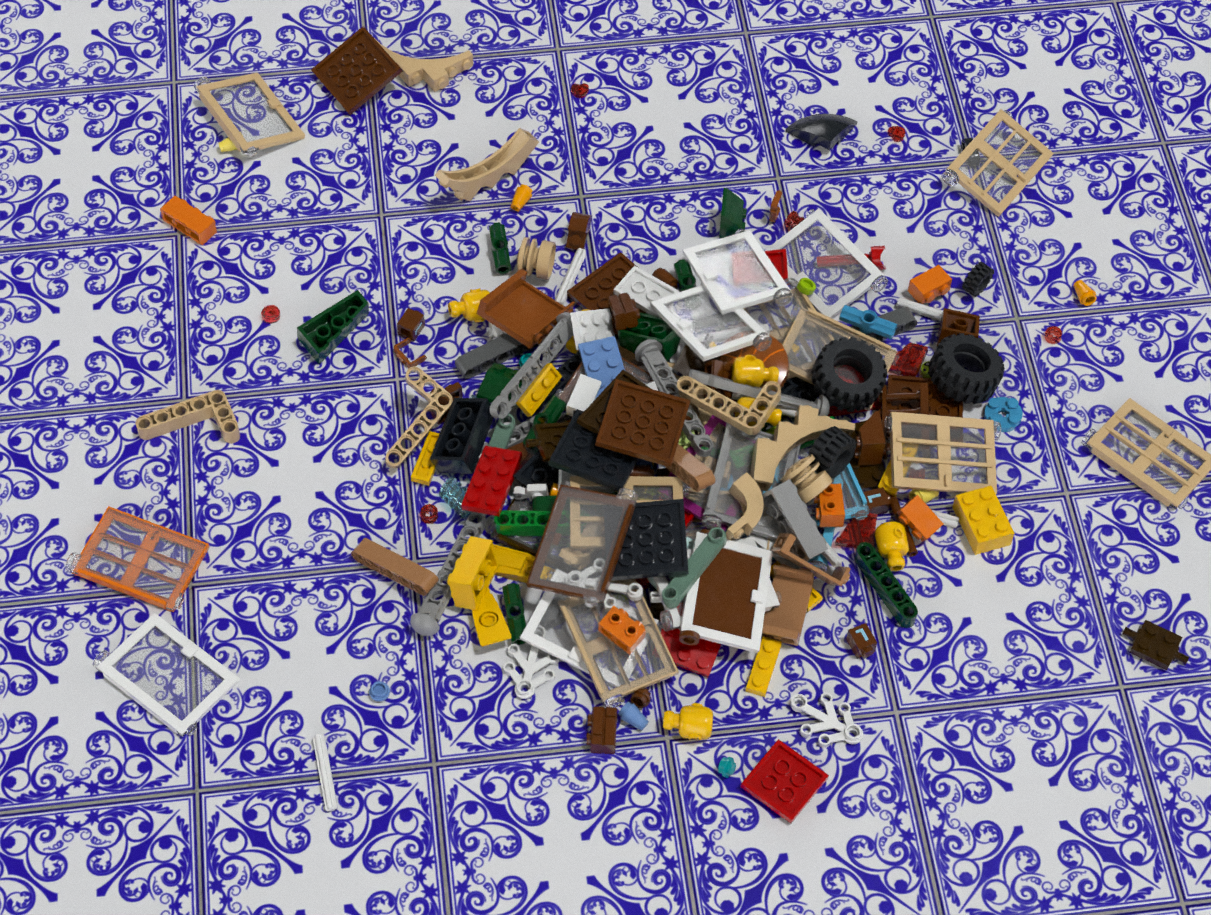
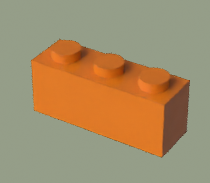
M175 195L160 208L162 219L202 246L217 233L216 222L211 216H206L197 207H192L186 200L180 199Z

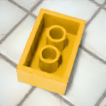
M992 485L955 495L952 508L956 516L959 517V523L974 555L1011 545L1015 533Z
M470 536L467 544H464L462 554L456 560L455 568L449 574L447 580L455 607L478 610L499 567L492 540Z

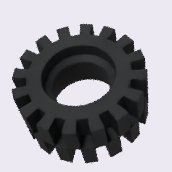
M982 261L979 262L967 274L968 276L964 279L962 288L975 297L979 296L980 292L982 293L984 288L986 289L987 284L990 283V279L993 278L994 270Z

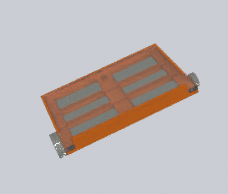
M108 506L81 554L72 552L66 561L65 569L74 575L174 613L176 608L180 609L184 602L182 596L210 546L203 541Z

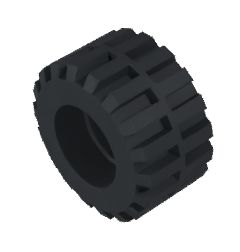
M836 426L830 427L813 443L808 456L812 454L815 459L809 465L811 466L819 462L820 465L815 470L817 473L825 470L831 478L836 477L851 461L856 449L855 439Z

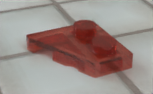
M910 342L903 350L897 352L888 372L916 377L928 353V347Z
M869 513L853 517V520L844 528L843 533L836 538L835 546L857 549V546L863 542H868L873 546L877 514Z

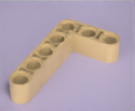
M414 366L410 367L406 372V383L430 403L387 452L385 463L393 469L398 468L452 404L451 394L424 371ZM416 372L419 375V379L412 381L409 378V374ZM425 385H432L434 391L426 393L423 387ZM446 397L449 403L445 406L441 405L438 399ZM428 411H433L436 414L434 420H429L426 417ZM417 425L422 426L424 432L416 434L413 428ZM409 440L412 446L409 449H404L401 446V442ZM395 454L399 457V462L391 463L388 457Z
M689 376L680 377L677 381L680 397L691 400L690 403L748 435H756L761 431L781 399V387L775 381H769L763 386L749 409ZM685 385L691 386L688 390L682 389ZM771 390H774V391L777 392V393L774 394V395H769V394H768V392L771 391ZM701 394L707 395V397L704 399L698 398V396ZM718 403L723 404L721 408L714 407ZM766 406L767 409L764 411L758 410V407ZM734 412L740 413L738 417L731 416ZM751 421L757 423L755 426L747 425Z
M214 390L142 415L135 422L139 437L143 440H150L214 417L225 442L232 444L240 439L238 423L225 393L221 390Z

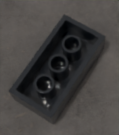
M487 398L453 399L430 458L439 473L473 474L494 419L490 414L491 404Z

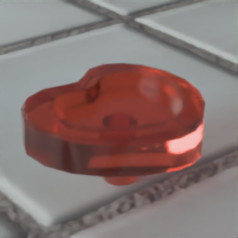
M585 83L573 84L571 86V93L577 98H583L589 92V86Z
M892 126L888 129V135L892 137L894 142H901L905 137V129L899 126Z

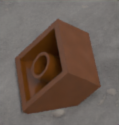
M944 308L937 336V346L942 339L953 334L957 336L959 333H964V335L970 334L978 338L980 316Z
M875 411L860 427L858 436L855 437L856 449L853 457L857 458L858 466L881 464L886 442L879 411Z

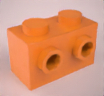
M937 265L911 279L908 292L918 303H930L936 297L949 292L952 278L940 265Z
M830 484L813 498L814 504H817L815 519H819L820 527H843L845 510L841 484Z
M918 495L912 497L896 512L899 515L898 519L904 525H908L912 529V535L918 540L921 539V541L927 540L944 524Z
M613 606L598 623V631L629 655L645 638L646 630L644 625L637 620H632L622 608L618 609Z

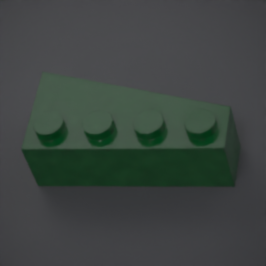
M356 290L297 327L298 340L319 365L369 314L368 301Z

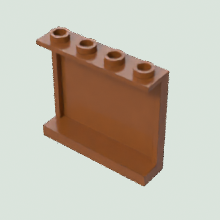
M520 269L480 300L476 314L531 349L535 344H540L543 338L557 325L556 317L559 314L574 312L575 302L572 301L566 307L526 282L525 279L528 272Z

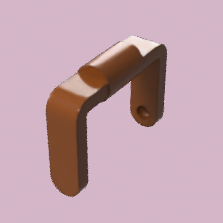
M780 190L776 191L771 203L769 221L776 222L780 213V208L778 207L782 196V191Z
M406 338L394 345L396 357L408 368L415 367L427 359L425 355H422L410 362L404 353L399 350L411 342L410 338Z

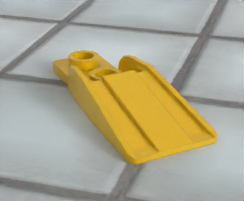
M494 544L499 565L495 575L527 583L535 556ZM544 566L540 579L551 581L556 570Z
M488 588L478 610H472L481 647L508 640L512 637L504 616Z

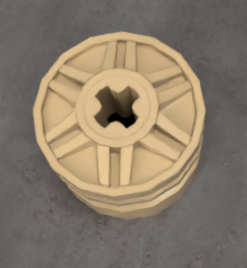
M524 237L518 251L517 272L523 269L528 272L527 276H531L533 270L536 269L537 278L549 280L555 261L556 243L543 240L540 248H538L537 239H533L530 245V238Z
M812 454L798 460L780 478L782 483L789 479L792 480L791 482L798 488L797 493L805 504L821 493L833 481L825 470L817 474L815 473L820 463L816 462L811 466L809 465L815 459Z

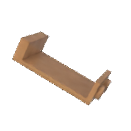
M780 533L770 551L800 568L810 570L815 577L829 585L842 586L849 580V572L851 570L849 567L838 566L833 574L829 575L789 552L797 537L790 533Z
M780 564V566L774 565L772 585L780 605L774 606L770 611L765 612L761 638L764 636L781 641L782 643L798 646L814 583L813 572L805 568L798 570L785 564Z

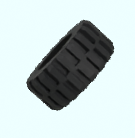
M959 333L957 336L953 334L942 339L928 366L929 376L932 377L931 381L937 386V389L945 393L946 397H951L956 402L962 401L964 404H970L971 402L978 404L992 397L1005 371L1002 357L999 356V352L996 349L992 348L990 343L984 342L980 337L975 338L974 335H964V333Z
M842 337L839 338V341L834 339L822 348L816 359L811 377L812 383L815 384L813 388L816 393H820V395H824L828 399L829 406H835L837 410L843 411V409H847V412H854L855 409L857 411L864 410L865 407H870L877 400L886 383V362L881 360L883 357L881 353L876 352V348L873 345L869 346L864 340L858 341L857 338L850 337V339ZM839 365L853 367L861 373L864 382L860 384L848 383L836 374L834 367Z

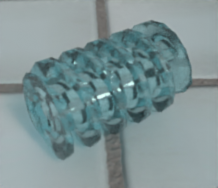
M451 477L442 485L439 496L462 519H467L472 511L462 510L461 507L467 489L461 487L462 484L457 482L455 477Z

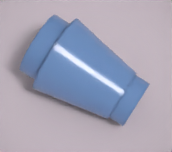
M629 701L618 713L621 716V720L641 731L649 723L637 706Z

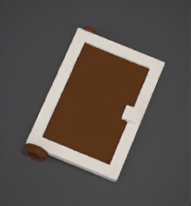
M703 529L700 532H696L692 554L709 534L710 530ZM727 539L726 545L685 595L679 641L685 645H697L699 640L703 639L758 653L760 651L773 551Z

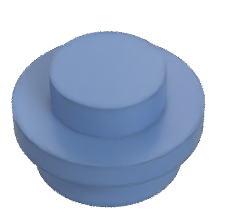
M378 681L370 687L369 694L374 701L380 702L389 697L390 689L386 683Z

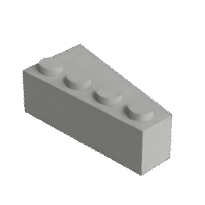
M789 479L762 494L763 502L768 508L766 510L770 518L773 516L778 522L777 529L780 533H790L797 537L791 548L796 556L807 561L826 551L828 547L825 538L820 535L815 520L809 515L805 502L799 497L796 486Z

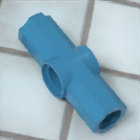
M844 305L839 317L840 321L859 327V330L864 334L875 333L889 339L893 338L897 328L896 323L878 317L872 310L861 311Z

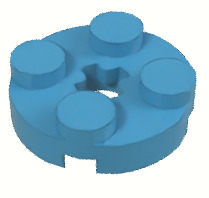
M991 398L985 407L984 419L994 420V430L1010 432L1021 423L1023 412L1015 398ZM1005 412L1006 417H1002V414L998 413Z

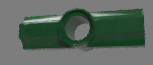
M500 222L493 223V225L489 226L495 271L500 275H504L511 271L505 226Z
M682 259L674 263L679 291L682 292L696 287V278L693 276L688 261ZM699 294L683 299L685 309L690 312H695L702 306Z
M553 395L542 413L534 417L533 424H544L546 420L547 423H557L567 403ZM533 427L525 437L524 445L526 439H536Z
M510 583L503 586L502 591L506 609V620L512 636L511 644L523 645L527 642L521 640L520 636L526 627L520 586L519 584ZM518 612L520 613V615L514 617L511 615V613Z

